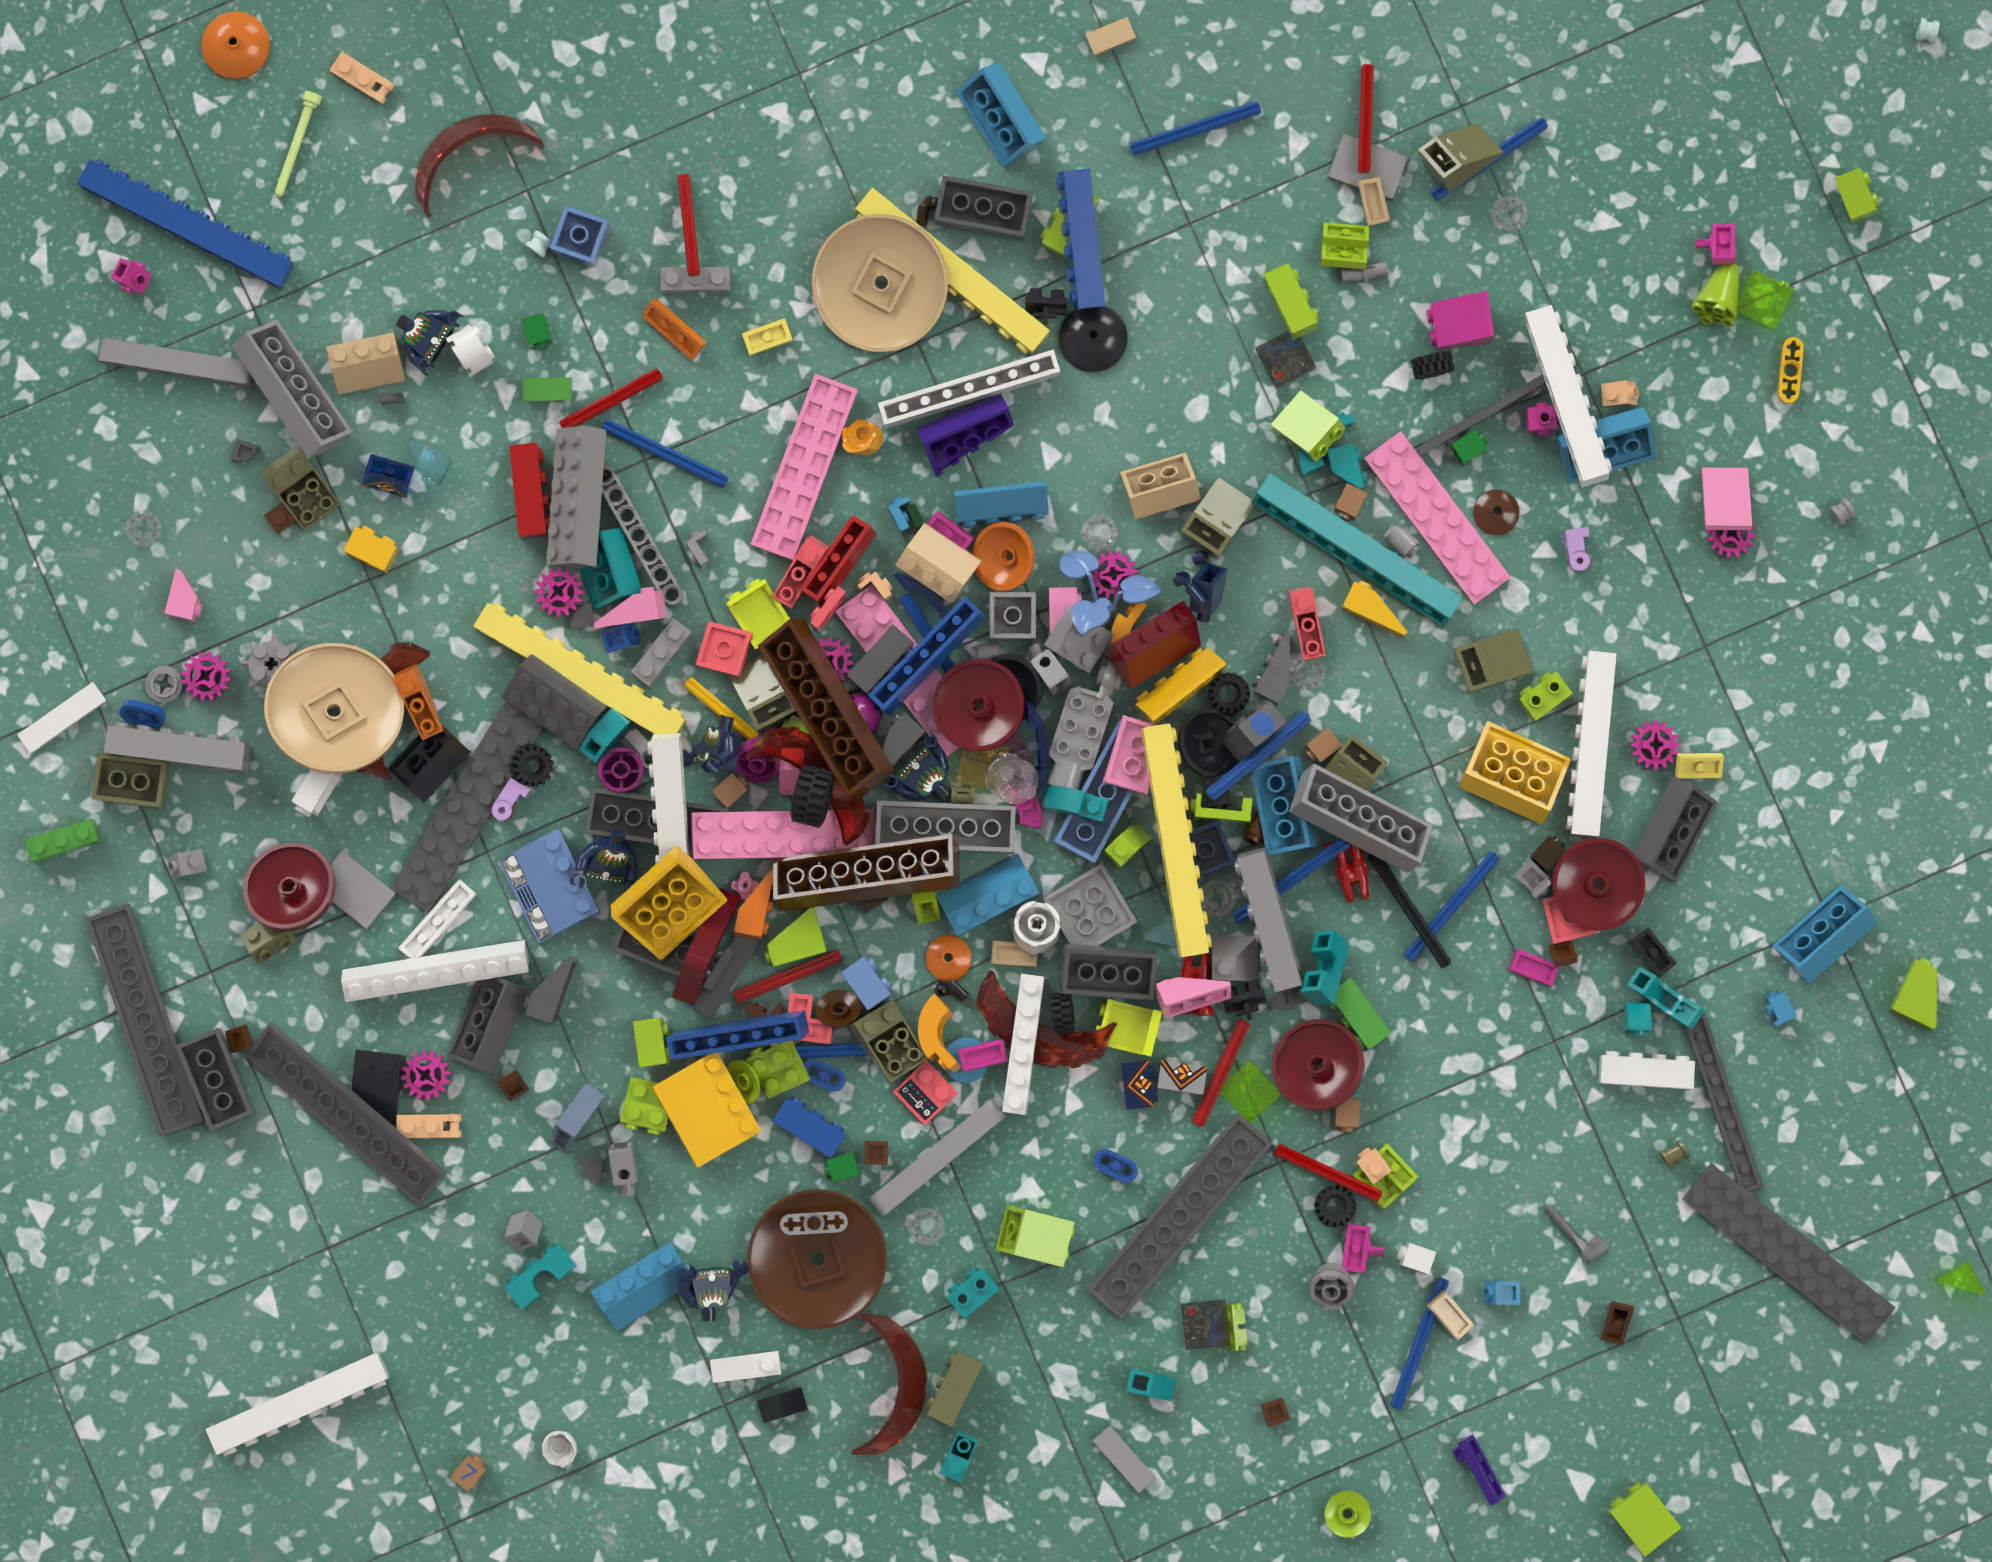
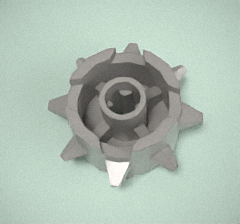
M273 634L270 641L261 644L252 641L253 651L250 654L249 660L241 663V666L249 668V672L252 675L248 684L249 687L252 688L261 684L267 688L276 670L294 654L298 645L293 643L285 646L279 643L277 634ZM272 660L278 663V666H274L273 670L268 667Z

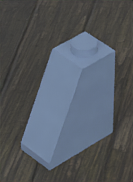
M585 1083L555 1124L549 1142L566 1154L569 1153L602 1104L605 1095L602 1094L599 1088Z

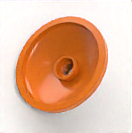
M227 12L216 17L207 26L202 36L201 49L205 62L216 74L227 79H244L252 76L263 67L269 55L270 40L265 27L254 16L244 12ZM231 39H237V43L235 45L229 44Z
M1009 522L993 523L980 532L973 546L972 555L982 561L975 572L986 586L997 591H1010L1023 585L1030 577L1034 567L1035 552L1030 537L1021 527ZM1010 552L1013 554L1012 560L1009 557Z

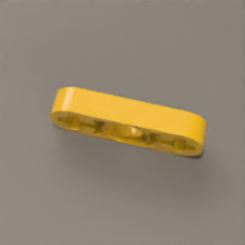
M1796 337L1788 338L1783 343L1781 349L1777 397L1784 404L1795 402L1800 391L1804 345ZM1792 342L1799 349L1793 355V359L1798 358V362L1795 360L1785 361V357L1788 359L1790 357L1791 351L1787 349V346H1790ZM1791 364L1796 367L1797 373L1795 376L1789 377L1785 374L1784 368L1786 365ZM1796 381V384L1792 383L1790 386V392H1794V395L1787 399L1786 395L1782 394V391L1787 389L1788 382Z

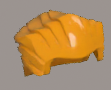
M857 420L843 429L842 446L851 454L870 456L881 447L883 433L876 424L865 420Z

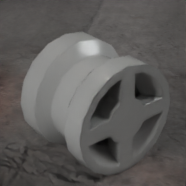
M1846 498L1840 500V504L1829 507L1831 516L1840 527L1845 525L1847 520H1853L1857 517L1853 506Z

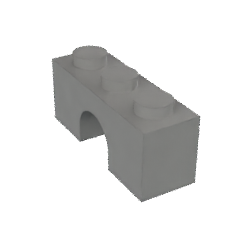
M661 267L662 295H685L686 292L693 291L706 292L708 295L731 294L730 267H700V275L693 277L688 275L687 267Z
M673 618L636 664L631 674L651 689L664 673V669L676 653L682 650L693 636L692 632Z

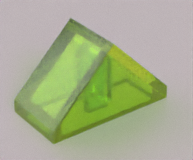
M1964 1261L1935 1278L1937 1283L1984 1295L1985 1290L1969 1262Z

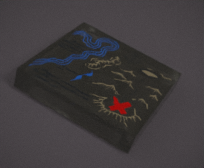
M1288 331L1255 347V351L1275 389L1316 369L1302 338L1299 337L1292 340Z
M1226 1299L1181 1303L1186 1350L1231 1346Z

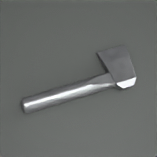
M1548 1205L1545 1208V1212L1581 1251L1580 1257L1585 1262H1590L1609 1248L1598 1234L1586 1244L1552 1205Z

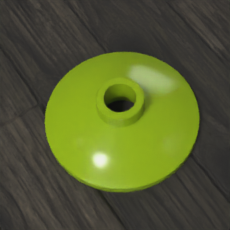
M743 1060L732 1061L728 1065L727 1070L746 1104H752L757 1101L760 1095L758 1076L747 1062Z
M1341 1491L1333 1495L1327 1502L1324 1517L1327 1526L1333 1533L1341 1537L1351 1538L1360 1535L1366 1530L1371 1520V1509L1367 1500L1359 1493ZM1346 1509L1351 1510L1352 1514L1349 1518L1343 1516V1511Z

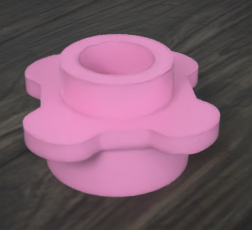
M742 872L740 878L731 883V888L737 890L742 899H747L759 884L750 878L748 872Z

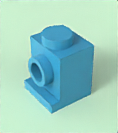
M1775 990L1765 995L1767 1005L1764 1007L1769 1018L1773 1017L1775 1020L1771 1023L1773 1027L1797 1017L1785 991L1779 993L1778 990Z

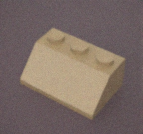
M394 332L327 346L330 367L338 395L406 381L398 340Z
M1186 453L1120 472L1135 519L1148 517L1155 513L1168 511L1172 508L1201 500L1197 480Z
M924 523L907 545L895 566L950 603H953L959 598L982 561Z

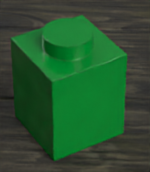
M544 313L521 319L530 349L534 348L535 351L548 348V344H551L552 340Z
M1473 430L1454 442L1450 448L1463 467L1485 453L1488 442L1482 433L1478 434L1476 430Z
M854 1152L826 1160L827 1165L823 1166L827 1179L832 1178L833 1183L860 1175Z

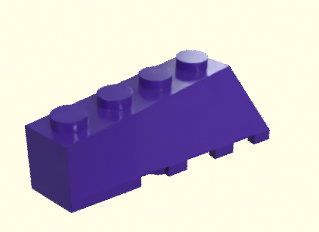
M1000 393L916 429L935 476L938 477L943 473V469L949 465H956L960 462L959 459L969 452L974 453L982 443L987 440L992 441L1013 427L1014 422L1009 408Z

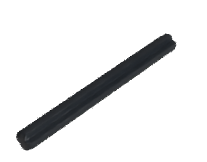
M1369 853V861L1442 969L1449 966L1451 959L1387 863Z

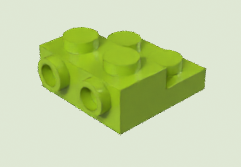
M793 1041L770 1044V1047L763 1049L762 1046L751 1050L749 1052L750 1056L746 1058L747 1063L756 1072L768 1099L810 1080Z
M635 1077L630 1078L620 1122L625 1123V1128L638 1130V1126L646 1127L647 1133L660 1135L661 1131H667L669 1118L652 1089L653 1086L658 1084L657 1082Z

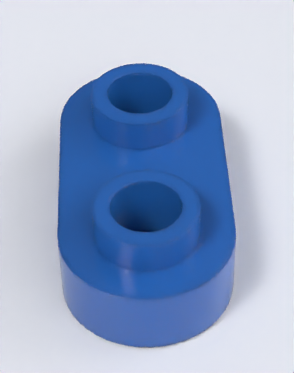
M136 700L124 701L119 710V714L124 721L136 725L149 726L152 729L161 728L166 720V712L161 707Z
M815 1059L804 1063V1067L810 1077L808 1082L832 1092H837L845 1086L846 1077L841 1070ZM811 1067L817 1068V1074L814 1076L809 1074ZM832 1076L839 1078V1082L835 1085L830 1083Z
M1109 1149L1098 1151L1094 1157L1095 1167L1099 1171L1123 1183L1132 1182L1137 1177L1138 1168L1136 1164ZM1102 1157H1109L1110 1163L1103 1165L1101 1163ZM1123 1167L1130 1168L1131 1173L1128 1176L1122 1174Z

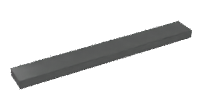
M1575 356L1574 359L1576 366H1574L1573 368H1576L1580 363L1577 357ZM1543 374L1421 444L1416 452L1420 457L1425 456L1545 386L1546 382Z
M1704 1012L1692 1030L1685 1025L1684 1028L1735 1180L1748 1192L1763 1188Z

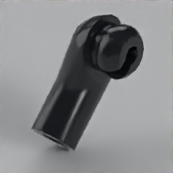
M955 980L941 981L934 989L938 997L955 995L961 1002L969 996V993Z

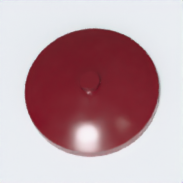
M974 659L954 666L942 677L933 697V715L940 732L955 746L973 752L990 751L1008 742L1018 731L1025 713V698L1020 683L1007 668L990 660Z
M1591 838L1578 842L1561 856L1553 872L1552 892L1556 905L1569 921L1588 930H1609L1624 924L1639 909L1645 893V875L1639 860L1626 846L1611 839Z
M302 843L276 845L258 856L249 867L243 884L244 901L252 916L261 925L280 932L301 930L318 921L330 907L335 894V875L327 859L317 849Z
M1323 1019L1305 1021L1291 1028L1278 1042L1272 1058V1074L1281 1094L1293 1105L1309 1111H1326L1345 1103L1359 1088L1365 1069L1364 1054L1355 1036L1341 1024Z

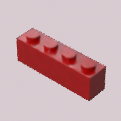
M537 443L510 445L520 539L548 536L550 516H546L545 507H549L548 494L543 492V485L547 484L546 473L541 471L540 462H544L543 448L539 449Z
M852 515L800 588L802 593L822 607L826 602L824 600L826 594L831 588L835 590L838 586H841L877 535L873 528Z

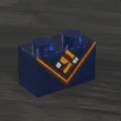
M370 454L364 472L363 486L407 498L413 481L415 467Z
M1149 1060L1121 1063L1126 1110L1154 1107V1102H1158L1157 1088H1152L1151 1079H1155L1154 1065H1150Z

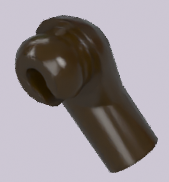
M926 196L918 206L916 217L918 225L927 226L930 208L936 209L938 197Z

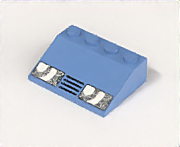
M560 829L538 838L499 860L538 943L601 913L588 885L586 884L584 888H579V878L575 886L571 885L569 881L570 877L577 872L575 870L576 861Z

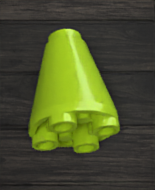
M1736 263L1719 265L1694 299L1691 308L1700 316L1699 321L1703 324L1712 325V323H1717L1727 327L1733 326L1737 316L1740 278L1739 266Z

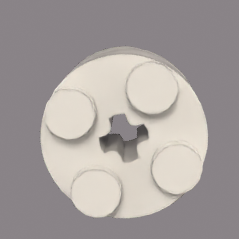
M470 324L450 335L446 340L448 343L453 341L454 344L450 346L463 368L465 370L470 369L467 374L469 377H472L493 364L492 359L495 356L489 346L482 345L480 340L483 336L475 325L471 327Z
M1036 901L1028 902L1020 907L1016 913L1013 926V935L1016 943L1030 954L1046 952L1055 945L1060 931V918L1057 911L1050 904ZM1033 925H1035V927L1041 926V929H1033L1032 927Z

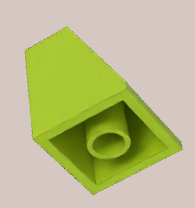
M1007 1205L996 1250L1064 1267V1263L1069 1256V1243L1074 1236L1075 1222Z

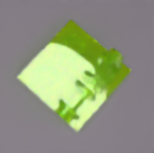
M1753 269L1739 297L1737 312L1775 330L1794 288L1790 287L1789 283L1784 280L1779 282Z
M1251 1060L1237 1071L1223 1085L1220 1091L1249 1123L1281 1095V1092Z

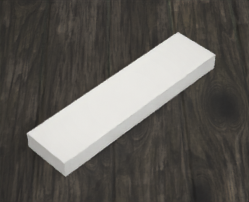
M92 682L17 735L29 753L33 754L103 705L107 700L96 684Z
M459 879L398 949L410 959L422 957L477 894Z

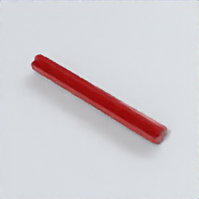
M1363 64L1361 67L1358 172L1362 174H1368L1371 170L1374 66L1372 64Z
M680 174L677 179L687 272L690 277L700 275L691 183L689 174Z
M656 368L560 420L559 424L561 428L577 427L663 379V376L659 369Z
M834 950L733 992L734 998L740 1004L842 962L841 954L838 950Z
M1242 1019L1237 1021L1192 1119L1194 1124L1200 1127L1205 1126L1250 1028V1023Z
M1279 1144L1275 1150L1277 1157L1375 1202H1378L1383 1192L1284 1145Z

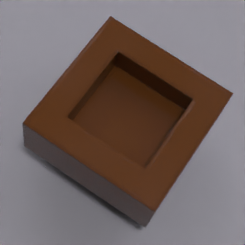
M280 503L264 515L278 535L297 522L283 503Z
M1571 940L1549 945V953L1555 968L1578 963L1577 954Z
M247 1024L225 1031L232 1053L254 1045Z
M517 1070L497 1082L509 1101L529 1090L526 1082Z
M865 1141L864 1164L888 1165V1142Z
M1282 1397L1260 1405L1268 1427L1290 1420Z

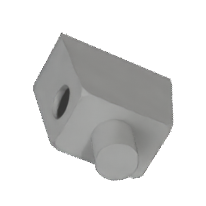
M1039 643L1034 644L1028 649L1029 654L1033 658L1030 662L1041 676L1042 683L1053 699L1073 687L1069 675L1050 649L1044 651Z
M634 1141L610 1144L608 1152L614 1186L620 1185L621 1197L634 1196V1183L638 1181ZM626 1169L629 1171V1174L624 1175L621 1173V1170Z

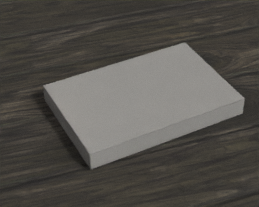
M1343 134L1328 178L1359 189L1358 181L1380 176L1385 198L1393 200L1408 156L1371 144V170L1368 174L1359 173V139Z
M341 851L330 864L336 882L332 902L368 930L396 893L348 854Z

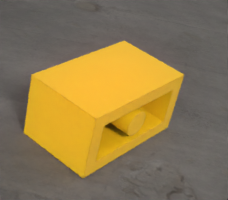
M355 526L343 551L387 574L399 551L398 547L395 546L396 542L386 536H383L382 539L375 536V531L366 526H363L362 529Z

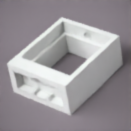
M310 770L291 801L296 804L294 809L308 817L311 814L318 816L343 773L334 774Z

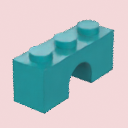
M1335 930L1315 933L1311 953L1317 959L1318 971L1305 972L1301 993L1314 1006L1335 1003L1349 944Z
M551 1244L543 1251L544 1256L537 1261L534 1258L524 1266L526 1268L525 1272L520 1276L518 1273H515L506 1281L508 1285L505 1287V1290L521 1310H524L541 1296V1293L535 1286V1279L540 1272L549 1271L557 1280H561L578 1266L561 1244L557 1246Z

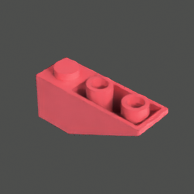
M812 535L806 538L772 597L792 609L802 594L800 588L830 546Z
M1305 586L1287 590L1303 660L1326 656L1313 588Z

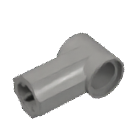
M635 728L624 736L621 742L626 748L631 749L641 758L643 767L649 771V765L646 764V759L650 756L648 755V741Z

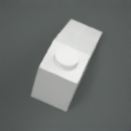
M779 1351L710 1360L713 1383L782 1374Z

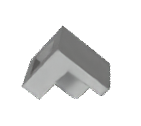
M529 1210L512 1215L504 1238L519 1251L535 1246L541 1231L542 1222Z

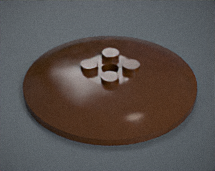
M824 1189L804 1190L779 1200L760 1218L749 1242L748 1272L757 1296L775 1316L801 1328L827 1329L851 1321L873 1302L880 1291L886 1273V1245L877 1222L860 1203L835 1191ZM839 1211L844 1213L848 1219L846 1229L837 1233L787 1235L780 1227L781 1219L788 1214ZM823 1215L825 1221L823 1230L829 1229L827 1225H835L836 1229H839L840 1225L844 1224V1219H840L839 1215H835L834 1220H827L828 1215ZM813 1216L808 1219L807 1225L811 1230H817L821 1226V1221L818 1217ZM800 1217L801 1222H794L793 1218H788L789 1220L784 1223V1226L788 1227L789 1231H793L794 1227L801 1226L800 1231H805L803 1225L805 1217ZM816 1252H820L824 1256V1263L820 1266H815L811 1262V1256Z

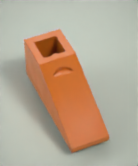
M415 664L397 672L392 680L422 740L442 732L443 727L431 693L418 665Z
M772 869L738 909L734 936L761 941L762 935H767L769 922L765 921L766 914L772 912L774 902L773 899H770L771 890H773Z

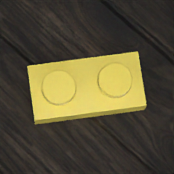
M785 318L742 333L750 356L793 341Z
M1722 753L1677 754L1675 776L1677 778H1722L1724 756Z

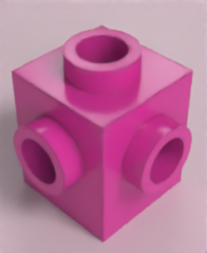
M120 258L110 278L121 284L119 287L121 290L132 294L133 291L142 294L149 285L152 274L145 270L146 265L136 260L131 262Z
M1549 403L1535 404V407L1527 408L1525 411L1527 434L1538 433V437L1551 436V432H1555L1557 426H1560L1554 406H1549Z

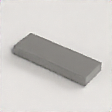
M1110 1425L1092 1440L1138 1493L1156 1479Z

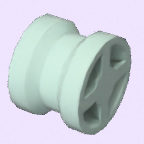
M1921 18L1917 28L1916 40L1922 41L1924 39L1934 44L1938 35L1939 21L1928 22L1925 18Z
M535 230L532 240L527 241L525 246L539 257L544 258L546 250L550 248L552 241Z

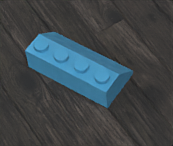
M999 62L982 68L955 91L1003 168L1030 153L1047 139Z
M1644 407L1596 420L1597 429H1595L1597 438L1601 437L1605 450L1602 452L1604 458L1609 459L1612 471L1657 458L1651 421ZM1557 431L1555 433L1558 451L1568 483L1579 481L1563 431Z
M1046 481L954 491L957 523L962 525L963 528L975 527L976 523L979 522L991 525L998 523L999 520L1008 519L1009 523L1020 522L1023 517H1031V520H1040L1045 518L1044 515H1049Z
M1299 756L1262 762L1251 771L1268 856L1318 847L1314 824L1289 812L1301 774L1304 772L1302 760Z
M1017 854L961 883L960 888L949 889L936 897L956 936L959 937L1038 896L1039 892Z
M1840 885L1772 946L1789 966L1810 984L1877 925L1878 922L1864 903Z
M669 1242L591 1293L609 1321L619 1331L679 1293L680 1269L683 1267L687 1271L689 1269L673 1243Z

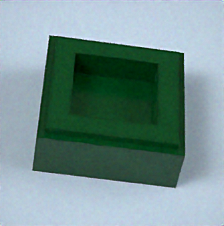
M913 503L907 506V511L915 529L918 530L924 523L916 504Z

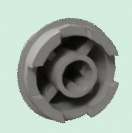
M1328 1263L1322 1265L1314 1273L1309 1281L1308 1289L1311 1299L1323 1305V1309L1338 1310L1342 1308L1343 1304L1351 1300L1355 1292V1285L1346 1268L1336 1263Z

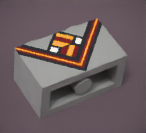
M1166 1057V1061L1161 1060L1157 1089L1203 1095L1207 1067H1203V1062L1189 1060V1064L1180 1063L1179 1058Z

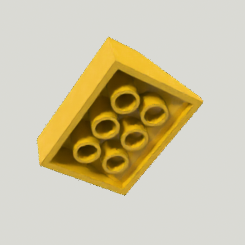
M1201 648L1190 656L1192 660L1186 665L1183 662L1172 670L1174 674L1167 679L1164 676L1154 684L1156 688L1148 693L1146 690L1136 698L1138 701L1135 704L1136 709L1147 723L1158 724L1218 675L1222 674L1226 667L1225 661L1209 648H1206L1204 651Z
M1487 721L1458 787L1543 825L1553 806L1571 758Z
M676 845L611 904V916L659 960H662L727 902V898L697 863Z
M718 1053L705 1056L652 1087L696 1168L701 1167L762 1132Z

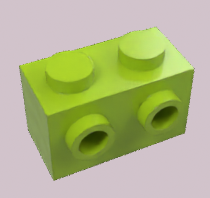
M1859 167L1834 178L1853 223L1879 213L1877 206L1881 204L1876 192L1872 194L1869 185L1872 184L1868 172L1863 173Z
M1557 671L1552 675L1550 672H1547L1538 679L1540 684L1534 688L1530 685L1519 693L1522 697L1518 699V702L1533 722H1536L1573 694Z
M661 1017L633 1021L639 1068L670 1064V1054L666 1041V1036L670 1034L668 1022H664V1018Z

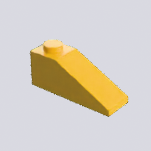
M1359 581V583L1354 582L1341 609L1404 638L1407 630L1379 595L1371 589L1372 586L1363 581Z

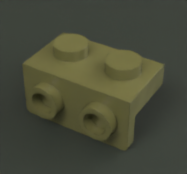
M259 922L239 934L248 952L258 964L269 960L273 955L288 948L297 941L293 932L271 930Z

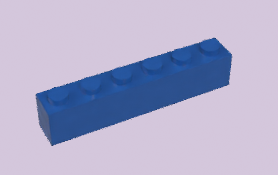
M1090 168L1058 172L1059 177H1056V187L1061 193L1059 211L1063 213L1064 223H1061L1062 235L1066 237L1064 256L1065 259H1068L1069 263L1066 276L1068 282H1071L1072 291L1069 292L1070 304L1073 305L1074 310L1106 306Z
M965 596L868 696L890 716L979 626L986 616Z
M805 1010L677 1030L668 1035L666 1041L670 1059L675 1060L800 1040L809 1033Z

